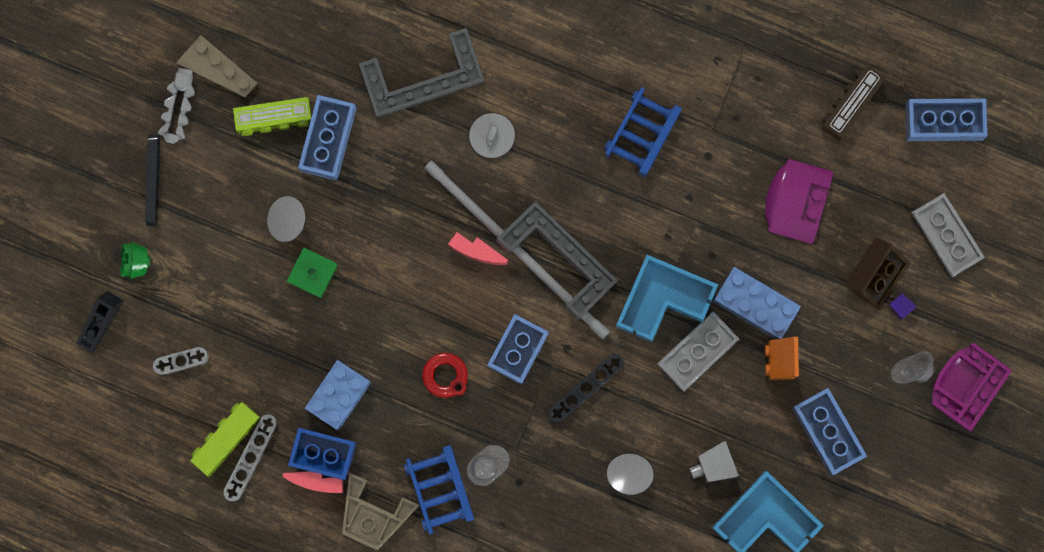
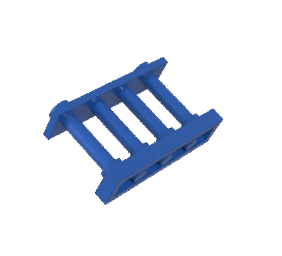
M641 87L639 92H634L631 98L633 103L615 137L612 141L608 140L604 150L606 151L605 157L609 158L611 152L637 165V168L640 169L639 175L646 177L682 108L677 105L674 106L673 110L662 107L643 97L645 89ZM640 103L665 116L664 118L667 121L664 126L661 124L658 126L634 113L637 104ZM629 119L655 132V135L658 136L655 143L653 141L650 143L624 129ZM620 136L647 149L646 151L649 152L647 158L640 159L616 146Z
M451 445L443 447L444 452H441L439 456L412 464L409 458L406 459L407 464L404 465L407 476L411 475L422 509L424 520L421 521L424 531H428L429 534L434 533L432 527L459 518L466 519V522L475 520ZM442 462L444 464L448 463L450 470L446 474L418 482L415 471ZM454 481L456 489H453V492L424 501L421 493L422 489L443 482ZM454 499L456 501L460 500L462 507L458 508V511L430 520L427 508Z

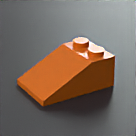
M798 337L768 341V345H765L764 350L765 357H768V364H765V376H768V380H793L798 377Z

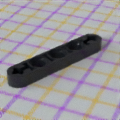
M159 134L148 135L146 226H157Z
M612 354L550 408L549 418L553 422L558 423L568 417L622 369L624 365L623 358L618 354ZM612 358L614 360L619 359V367L614 366L611 368L610 371L613 373L610 375L603 365L606 364L608 367L612 363ZM599 370L606 373V379L603 381H598L595 378V373ZM584 383H589L592 387L591 392L588 394H584L581 391V385ZM569 396L577 398V404L573 407L568 406L566 403V399ZM563 402L564 406L570 411L566 413L564 410L561 412L562 417L560 419L558 417L554 419L552 417L554 414L553 410H560L562 406L559 404Z

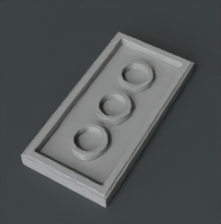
M945 193L911 212L951 278L985 258Z
M712 312L704 319L703 323L701 322L657 365L684 392L740 339Z

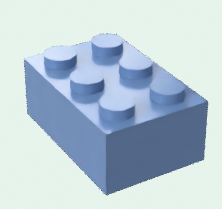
M514 314L487 366L522 385L549 332Z
M337 360L305 409L339 431L371 382Z

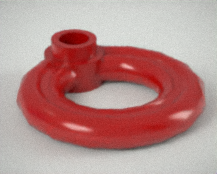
M445 352L436 354L423 367L422 379L424 386L436 397L448 398L455 395L459 396L466 391L468 372L466 365L458 356ZM449 364L455 369L456 379L452 381L450 386H440L435 382L433 375L439 365ZM457 385L462 386V389L460 391L455 390V387Z

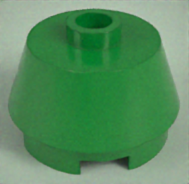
M132 241L122 244L120 255L122 256L120 266L121 277L133 279L145 275L147 267L150 266V256H148L147 247Z

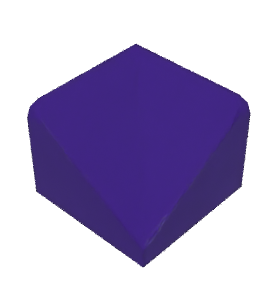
M902 293L888 307L901 320L913 311L916 305Z

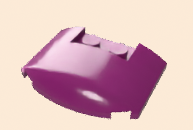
M791 159L786 161V164L774 176L767 193L765 217L769 226L767 227L768 232L813 244L831 185L833 172Z
M975 343L970 344V347L959 350L946 362L935 381L932 399L934 407L969 432L972 431L1012 372L1010 368Z

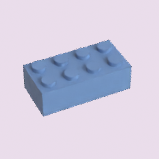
M321 95L317 96L298 166L300 172L338 181L357 109L355 104Z
M909 99L905 104L906 141H983L987 137L986 99Z
M736 267L731 270L713 300V303L775 340L783 338L801 307Z
M829 388L792 407L830 476L867 457Z

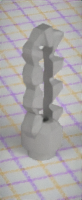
M178 68L174 81L167 86V90L173 96L164 101V106L169 110L162 114L161 119L166 124L158 131V134L162 135L167 143L175 144L186 137L183 126L188 125L189 120L185 113L191 111L192 108L187 98L195 95L192 86L193 71ZM177 91L184 92V98L176 135L169 133V128L171 126Z

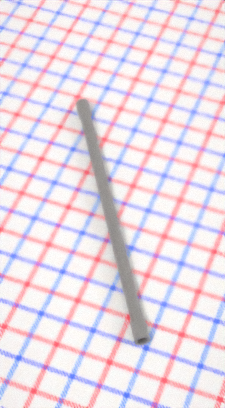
M430 161L424 169L457 198L497 238L504 232L433 161ZM519 245L512 251L566 304L573 299ZM589 312L581 318L602 340L610 333Z

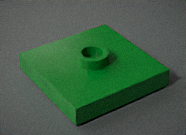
M303 247L287 282L322 298L338 264Z

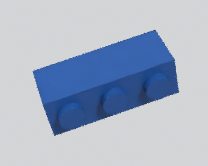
M298 428L288 466L345 480L352 463L357 442Z

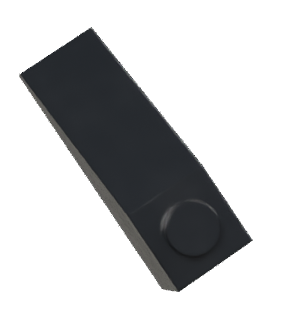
M109 291L99 296L76 344L93 353L116 318L124 300Z

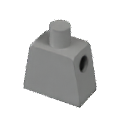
M726 441L697 457L699 465L689 468L693 479L704 475L706 483L739 476Z

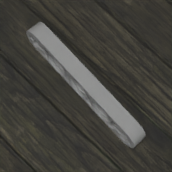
M264 415L258 422L224 488V497L228 501H237L241 498L277 428L278 422L274 416ZM271 418L273 426L267 428L266 432H270L267 436L265 433L259 432V429L264 430L266 426L264 420ZM258 435H262L265 438V443L262 446H257L254 442L255 437ZM253 452L256 455V460L254 463L249 464L245 457L248 453ZM239 470H245L247 473V478L244 481L237 479V472ZM233 480L236 483L243 484L242 488L240 486H237L235 492L238 493V495L230 498V493L228 492V490L234 489L236 485L232 484Z

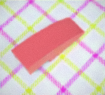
M457 232L448 243L451 249L470 259L493 265H507L508 259L478 237L471 243Z
M311 471L283 473L285 479L307 489L327 493H344V481L342 479L324 478L323 474Z

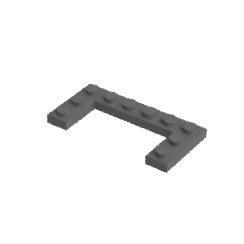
M467 28L449 33L460 67L459 70L389 93L377 58L359 63L376 117L378 118L484 83L485 81Z
M534 202L496 239V242L510 254L526 237L536 230L589 281L565 306L579 321L618 280L537 202Z

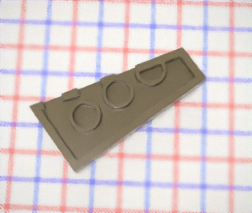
M202 35L176 62L177 65L191 70L193 73L244 98H247L258 86L255 80Z

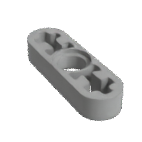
M197 347L159 357L154 361L153 369L160 375H167L207 363L209 353L204 348ZM198 351H200V353L205 354V356L202 357V361H199V359H192L193 364H190L191 361L190 357L188 356L189 353H191V357L197 356ZM179 356L186 358V364L182 367L176 364V359ZM172 358L174 369H172V366L164 367L165 371L158 369L161 361L165 364L171 363L169 359Z

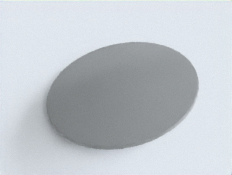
M489 113L479 117L473 123L469 138L473 149L478 154L487 158H496L510 150L514 143L515 132L511 122L506 117L496 113Z
M284 196L276 200L272 204L267 217L268 229L271 235L278 241L288 242L295 239L301 233L305 223V211L302 204L291 196Z
M623 454L613 459L609 464L607 479L610 485L620 493L628 495L639 494L651 485L653 469L650 463L643 457L635 454Z

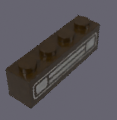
M869 65L865 69L860 68L854 76L857 80L854 84L849 83L843 91L846 95L843 99L838 98L832 106L835 110L832 114L827 113L821 121L824 123L821 129L839 142L886 79L885 76Z

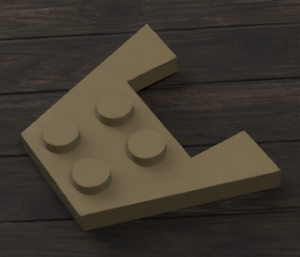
M349 472L342 534L375 550H379L420 505L402 497L395 513L391 514L359 499L367 480Z

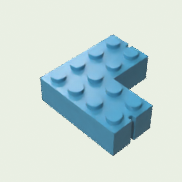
M646 255L616 326L618 329L632 335L635 331L637 337L652 343L667 308L703 323L710 306L709 303L713 300L718 284Z
M764 471L711 528L723 540L728 538L727 544L736 552H745L767 528L792 552H800L809 542L805 537L813 538L824 525L767 471Z

